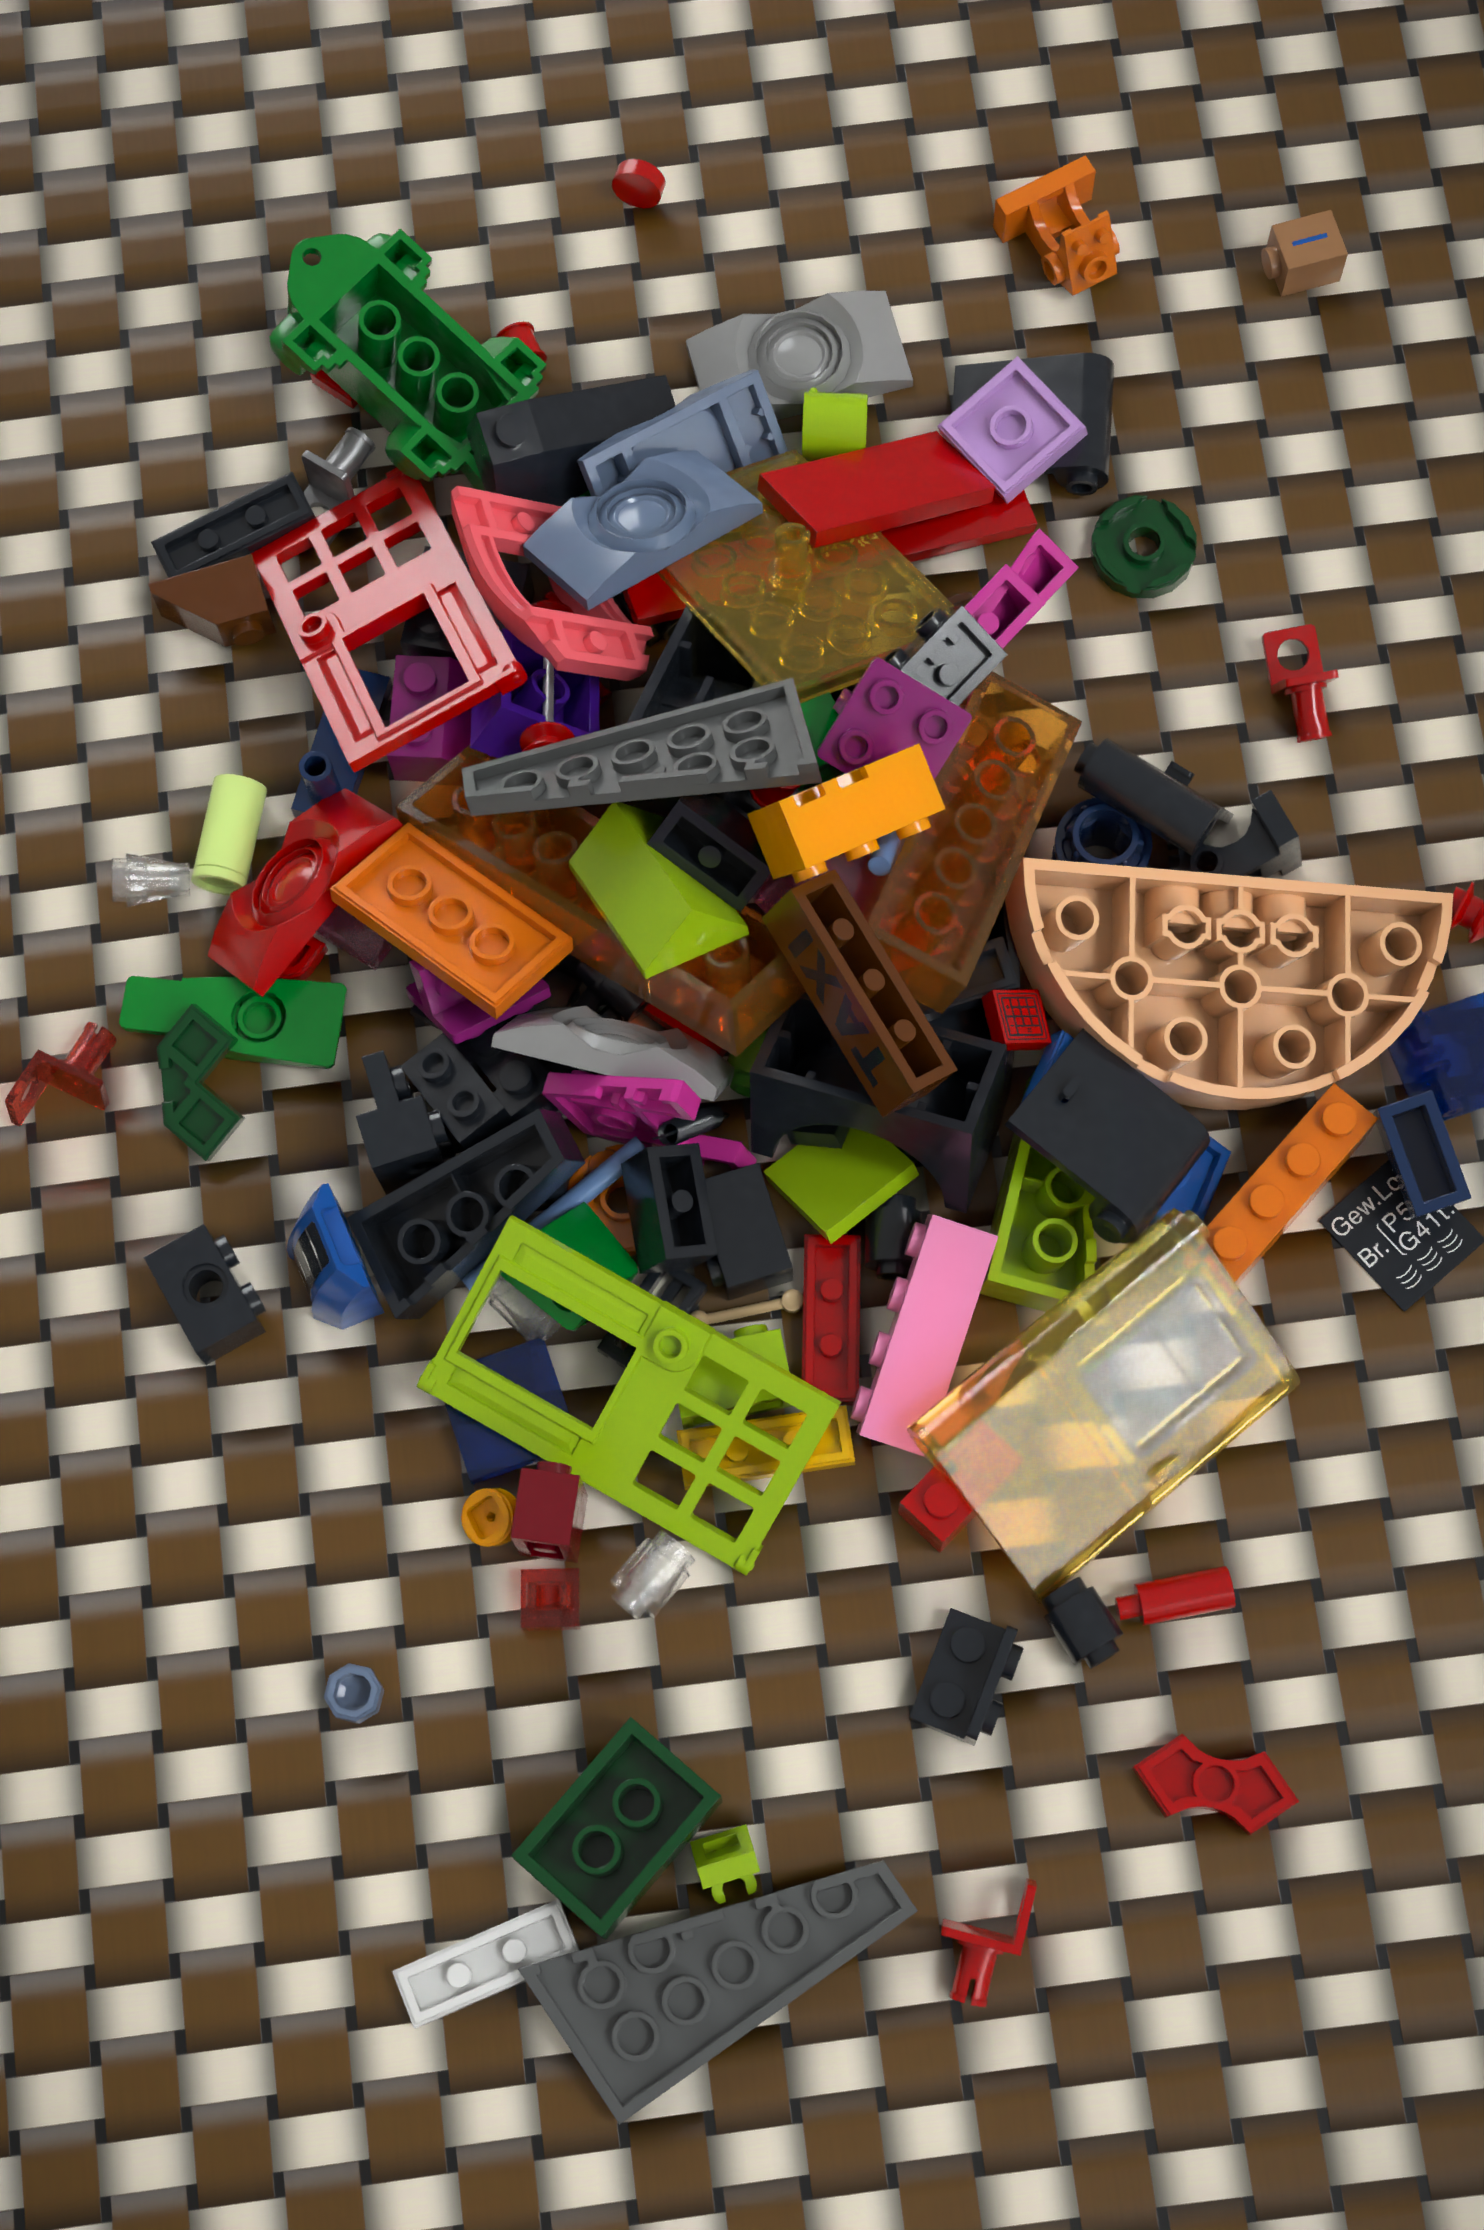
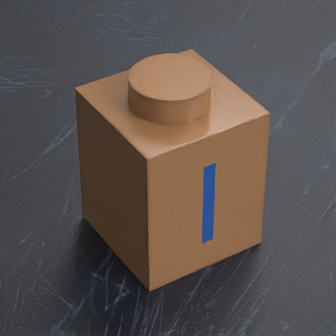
M1332 210L1272 225L1267 246L1261 251L1264 272L1268 279H1275L1281 297L1339 282L1348 256Z

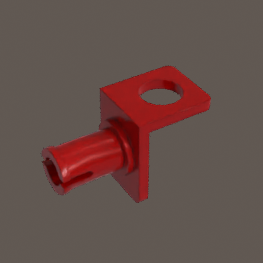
M1308 624L1264 633L1262 635V644L1271 693L1273 695L1284 692L1285 696H1291L1298 735L1297 742L1302 743L1331 737L1332 732L1329 729L1322 689L1327 688V683L1339 678L1337 669L1323 672L1315 626ZM1297 640L1305 646L1307 661L1301 669L1288 670L1280 664L1278 649L1284 641Z
M1026 1879L1013 1936L943 1919L941 1935L957 1939V1942L962 1945L953 1986L949 1993L951 1999L965 2003L970 1980L975 1979L971 1995V2005L978 2007L987 2006V1997L997 1955H1003L1004 1952L1021 1956L1037 1888L1036 1880Z

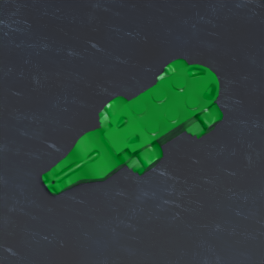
M398 229L393 235L378 233L367 241L348 234H333L305 238L297 243L292 250L287 281V316L275 327L269 336L270 348L286 367L297 375H302L306 370L316 375L322 369L390 432L387 437L385 452L390 461L410 478L416 480L422 478L431 482L436 476L444 478L449 472L456 474L461 470L473 489L485 491L465 430L478 412L533 399L538 394V386L543 381L541 373L545 371L546 363L516 337H493L480 344L423 291L427 287V279L430 277V269L428 267L432 264V257L402 229ZM307 254H315L321 261L317 265L310 266L303 261V258ZM586 491L579 497H589L591 495L589 491Z

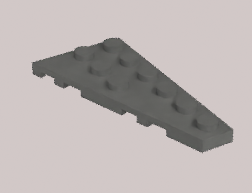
M793 678L462 768L464 794L471 816L822 783Z
M881 1860L518 1968V1970L620 2125L918 1910L885 1861Z

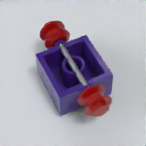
M543 600L532 604L534 607L574 613L569 606L559 601ZM502 628L501 632L514 657L522 664L527 673V680L523 685L509 693L502 695L499 692L471 708L470 748L492 757L501 758L599 731V677L556 670L548 659L523 644L507 629Z

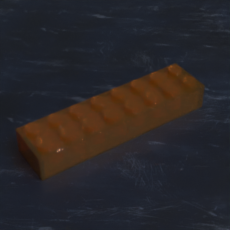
M470 745L395 806L398 820L403 826L409 822L573 938V951L569 954L736 1057L806 992L763 922L762 917L764 915L747 905L741 912H737L747 924L749 935L645 979L569 867V860L600 819L579 806L471 816L464 794L462 768L497 758L472 749Z

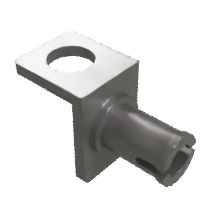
M348 427L345 435L326 460L308 450H305L301 458L309 481V486L304 491V495L311 508L323 507L330 510L355 496L351 479L368 456L376 449L374 442L365 433L354 427ZM339 532L327 538L326 541L329 546L336 538V536L339 534Z

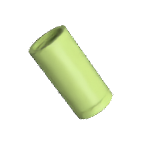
M221 774L214 777L191 878L192 883L197 887L212 893L230 896L231 892L247 885L267 794V788L262 783L235 774Z

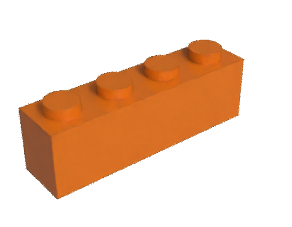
M1333 1083L1189 1246L1181 1264L1225 1300L1365 1141L1378 1118Z

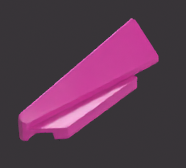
M1039 528L1031 536L1012 566L1009 567L1005 564L964 608L1003 649L1079 567Z

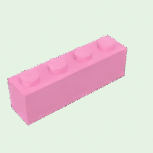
M933 1214L927 1215L925 1224L914 1223L905 1249V1255L914 1258L907 1279L897 1276L894 1282L887 1309L894 1311L895 1315L889 1333L879 1331L868 1362V1364L876 1366L877 1369L870 1389L863 1386L860 1387L851 1412L850 1419L859 1421L856 1430L859 1435L926 1457L999 1236Z

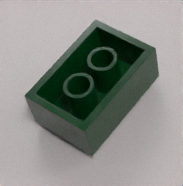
M630 1717L511 1856L595 1933L607 1940L723 1803V1800L719 1793Z

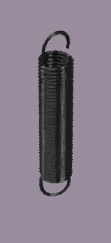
M709 1104L698 1109L695 1121L673 1118L663 1122L659 1126L658 1136L652 1139H659L665 1146L677 1145L718 1128L722 1124L723 1118H728L730 1114L723 1112L716 1104Z

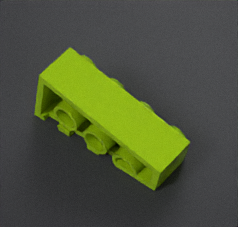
M1035 1071L1032 1073V1075H1031V1076L1029 1077V1079L1026 1081L1025 1088H1024V1092H1023V1097H1024V1095H1025V1093H1026V1091H1027V1088H1028V1086H1029V1084H1030V1082H1031V1079H1032V1077H1033ZM1015 1133L1013 1134L990 1229V1234L999 1237L980 1294L1085 1322L1098 1310V1292L1095 1289L1097 1241L1094 1238L1092 1220L1088 1212L1089 1206L1095 1197Z

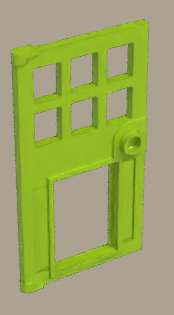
M514 1215L508 1218L437 1355L428 1363L416 1386L544 1460L571 1466V1474L580 1475L582 1481L728 1564L745 1576L754 1568L755 1560L763 1548L762 1542L841 1404V1401L719 1333L715 1328L671 1303L661 1300ZM502 1271L636 1347L632 1358L594 1427L589 1426L460 1352ZM703 1356L710 1358L748 1380V1384L733 1411H728L688 1388L687 1384ZM762 1389L806 1413L807 1416L790 1445L746 1421L745 1418ZM677 1403L721 1427L722 1430L706 1458H702L662 1435L661 1432ZM734 1437L744 1440L780 1461L765 1491L762 1492L719 1467ZM650 1451L660 1454L695 1475V1479L680 1505L673 1503L636 1481V1477ZM708 1484L716 1486L753 1508V1512L738 1538L729 1535L694 1515L693 1511Z

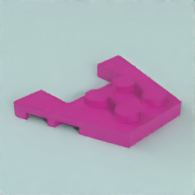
M573 1070L571 1073L549 1072L542 1094L583 1133L624 1145L637 1136L645 1147L665 1146L659 1139H652L658 1136L659 1126L674 1117L695 1121L701 1102L698 1095L683 1080L594 1075L581 1070ZM699 1135L677 1144L699 1143L703 1165L705 1160L728 1164L732 1170L755 1164L757 1161L752 1153L738 1141Z

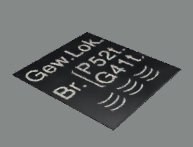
M1390 1160L1384 1163L1319 1220L1404 1312L1484 1243V1237L1454 1205L1411 1220Z

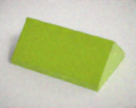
M616 802L609 806L571 857L569 867L643 977L648 979L749 935L747 924L735 908L647 844L665 817Z

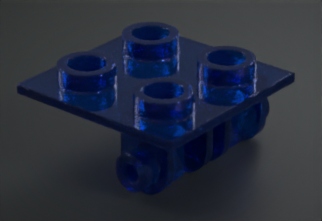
M1484 992L1423 1012L1421 1008L1411 1024L1388 1047L1408 1098L1432 1090L1443 1121L1483 1109Z

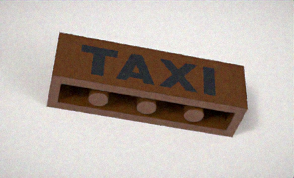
M836 869L790 889L762 917L763 922L882 1118L926 1096L958 1070Z

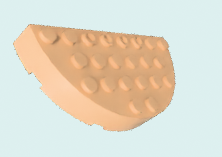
M1024 857L1004 873L1005 904L1010 932L1018 958L1033 990H1039L1042 1005L1059 1028L1073 1038L1084 1028L1100 1044L1123 1059L1177 1103L1213 1110H1248L1270 1107L1299 1099L1348 1077L1372 1062L1395 1042L1411 1024L1429 995L1427 990L1433 980L1436 968L1443 962L1452 923L1453 893Z

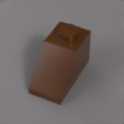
M252 554L149 583L152 597L162 617L224 647L235 644L238 646L252 645L261 641L264 636L276 633L263 585Z

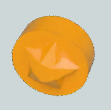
M501 1488L480 1489L472 1493L465 1501L461 1513L462 1526L468 1538L474 1543L485 1547L500 1546L512 1540L511 1531L517 1499L509 1491Z

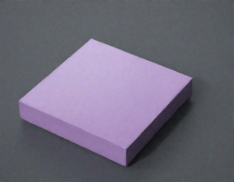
M1018 356L937 426L940 434L995 486V492L1006 504L1088 435L1084 424Z

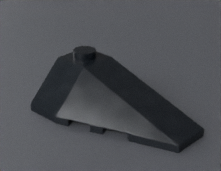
M662 375L528 399L478 412L465 431L485 491L562 507L571 498L579 497L586 491H589L577 462L579 458L616 433L651 420L676 405L667 377Z

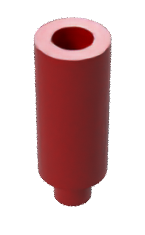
M1226 1566L1134 1584V1594L1115 1597V1606L1119 1620L1139 1617L1143 1626L1235 1608L1236 1605L1233 1583Z

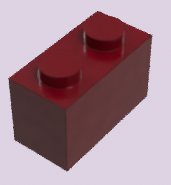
M539 1461L537 1462L536 1469L521 1468L511 1531V1539L521 1556L578 1563L588 1494L580 1475L571 1474V1466L557 1462Z

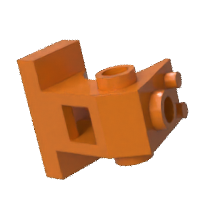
M1086 155L996 199L993 229L1002 243L1026 233L1042 257V267L1048 280L1053 285L1060 283L1072 296L1118 274L1115 255L1119 254L1120 247L1117 237L1111 228L1109 212L1106 210L1090 221L1081 207V204L1092 200L1096 170ZM1059 236H1061L1060 244L1055 240Z

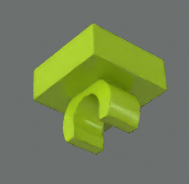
M746 1824L690 1842L702 1888H711L712 1896L717 1903L726 1902L723 1884L738 1878L744 1881L748 1894L756 1892L757 1883L754 1873L760 1872V1868Z

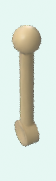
M790 1289L779 1299L708 1314L704 1311L696 1310L690 1315L709 1325L784 1309L788 1313H797L803 1307V1295L798 1290Z

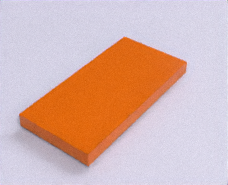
M409 822L330 888L331 898L334 903L496 1020L573 951V938Z

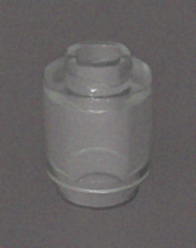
M500 1275L489 1296V1305L528 1342L538 1336L545 1341L554 1335L562 1325Z
M660 1530L652 1540L645 1538L610 1581L618 1589L612 1595V1598L636 1619H639L643 1613L655 1618L690 1577L688 1569L695 1562V1559L679 1542Z

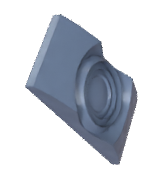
M754 369L691 394L665 413L616 433L577 460L591 496H600L614 485L622 483L644 458L675 451L697 450L748 492L758 487L760 473L793 466L760 373Z
M697 450L675 451L647 457L642 460L622 483L614 485L600 496L571 498L523 544L524 556L589 611L762 514L763 504Z

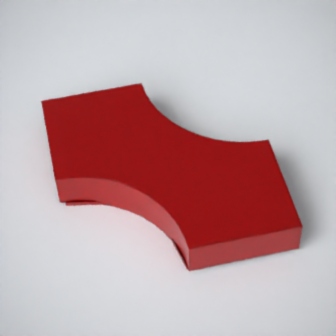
M1181 1734L1132 1767L1165 1818L1188 1809L1212 1810L1232 1819L1248 1836L1299 1802L1265 1751L1243 1760H1223L1200 1751L1185 1735Z

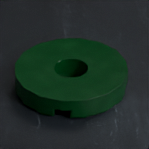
M1133 495L1114 502L1099 516L1091 536V561L1098 577L1113 591L1131 598L1153 599L1172 592L1187 579L1196 558L1197 534L1189 517L1174 503L1162 498L1161 502L1154 499H1147L1148 496ZM1137 537H1147L1156 543L1158 550L1152 555L1141 556L1132 551L1129 542Z

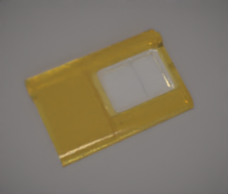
M1175 1208L1169 1209L1145 1229L1135 1242L1127 1244L907 1427V1432L916 1446L939 1471L950 1478L1033 1592L1032 1596L1039 1604H1042L1041 1601L1073 1578L1301 1383L1299 1375L1207 1243L1206 1239L1210 1237V1233L1206 1225L1190 1210L1181 1213Z

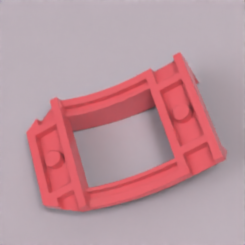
M458 485L451 490L452 516L473 580L490 610L509 632L530 649L548 659L558 671L622 681L633 680L647 671L650 655H645L644 653L647 641L654 637L652 628L633 624L624 615L613 598L588 611L548 577L554 594L562 603L569 606L574 613L534 607L523 597L509 576L498 552L525 557L523 544L561 506Z

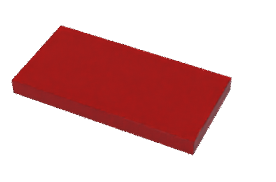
M937 431L760 473L757 490L814 548L991 503L994 497L995 486Z

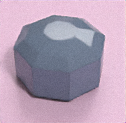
M348 1663L329 1675L324 1699L337 1719L360 1724L379 1712L384 1688L371 1668Z

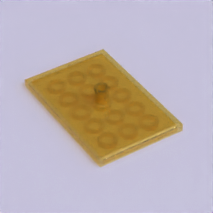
M796 449L725 472L762 502L763 513L658 571L657 574L761 686L793 678L799 701L803 703L827 692L831 693L858 683L873 658L880 657L884 659L897 647L905 650L915 640L918 634L914 631V628L927 613L936 607L944 610L948 607H954V605L880 532L814 548L809 543L810 531H806V527L802 524L789 523L757 490L760 473L808 462Z

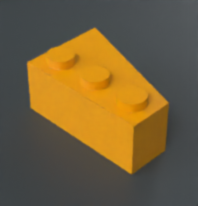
M916 744L748 813L747 816L773 879L792 874L795 883H799L828 871L825 861L842 853L845 854L847 862L880 849L877 838L893 831L896 832L898 839L902 840L931 828L928 816L946 808L921 746Z

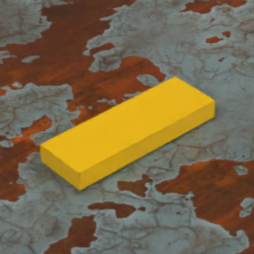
M840 1406L837 1409L802 1473L855 1465L846 1406ZM804 1412L746 1421L790 1445L807 1415ZM717 1425L677 1430L678 1444L702 1458H706L722 1429ZM734 1437L719 1467L742 1481H751L773 1477L780 1461L744 1440ZM682 1468L684 1488L689 1490L695 1475Z

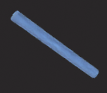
M637 1136L633 1137L528 1224L540 1230L581 1203L585 1202L588 1204L622 1176L621 1164L646 1147ZM488 1257L462 1279L469 1290L474 1285Z

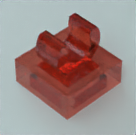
M579 1568L521 1569V1629L523 1631L581 1629Z

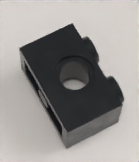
M202 1224L144 1257L195 1353L205 1365L266 1332L257 1317L266 1312V1309L251 1282L240 1286L231 1268L237 1266L240 1262L224 1234L214 1239L205 1224ZM210 1281H220L223 1283L222 1293L215 1301L211 1303H200L197 1301L198 1292L205 1283Z

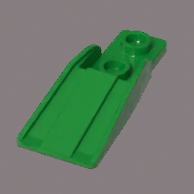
M131 976L126 981L119 1024L124 1031L166 1036L190 1005L197 1004L238 1039L224 1057L226 1059L330 1069L335 1065L347 988L342 983L277 979L265 995L261 997L236 977L182 978V981Z

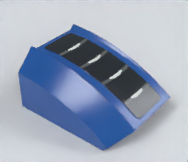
M322 1184L305 1204L289 1237L287 1252L289 1258L295 1260L312 1301L311 1312L313 1318L344 1330L385 1312L346 1216L329 1184Z

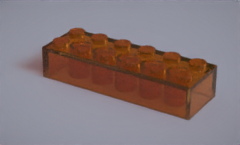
M993 671L959 705L971 714L972 720L934 779L946 809L928 816L931 828L901 840L890 872L878 877L862 912L914 999L941 1014L968 985L1082 724V721Z

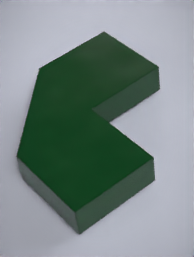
M191 1004L157 1046L158 1067L161 1069L164 1102H162L163 1124L205 1161H211L245 1119L244 1116L204 1083L238 1039L197 1004Z

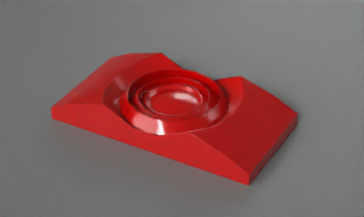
M346 788L319 801L289 822L282 848L265 864L257 879L231 892L215 928L207 956L263 997L338 906L332 901L330 888L403 827V824L394 816Z

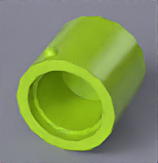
M811 387L809 392H804L802 461L810 462L866 448L868 394L818 392L815 387Z

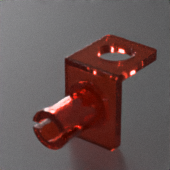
M88 1022L65 1059H57L38 1049L5 1099L11 1123L21 1126L48 1084L101 1110H105L109 1104L105 1084L94 1075L110 1050L116 1045V1037L103 1026L98 1034H96L95 1031L98 1025L94 1022ZM31 1083L30 1089H29V1091H28L26 1097H25L24 1100L22 1101V1097H23V1095H24V1092H25V1090L27 1089V1087L29 1086V1084Z

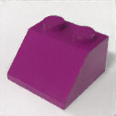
M396 655L390 725L468 682L469 680L459 661L450 657ZM471 708L387 755L395 781L463 783L462 768L498 758L470 748Z

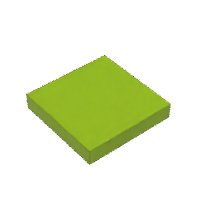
M850 1128L842 1149L797 1145L763 1171L769 1184L831 1244L919 1176L915 1164L893 1143L854 1128Z

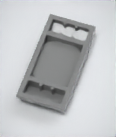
M862 290L827 293L797 309L777 314H742L708 328L686 340L687 351L699 391L749 370H758L777 420L803 414L804 392H809L811 387L817 388L818 392L868 394V397L913 387V377L886 291Z
M588 1006L547 1008L520 1014L494 1033L491 1045L494 1048L609 1076L683 1080L699 1098L715 1101L730 1084L735 1070L734 1066L712 1048L678 1028L657 1032L634 1023L602 1018Z

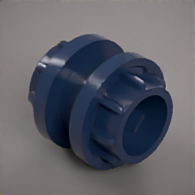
M1097 798L1087 799L1073 806L1061 819L1055 835L1051 860L1147 868L1152 853L1151 831ZM1103 846L1111 849L1118 857L1100 859L1089 854L1085 848Z

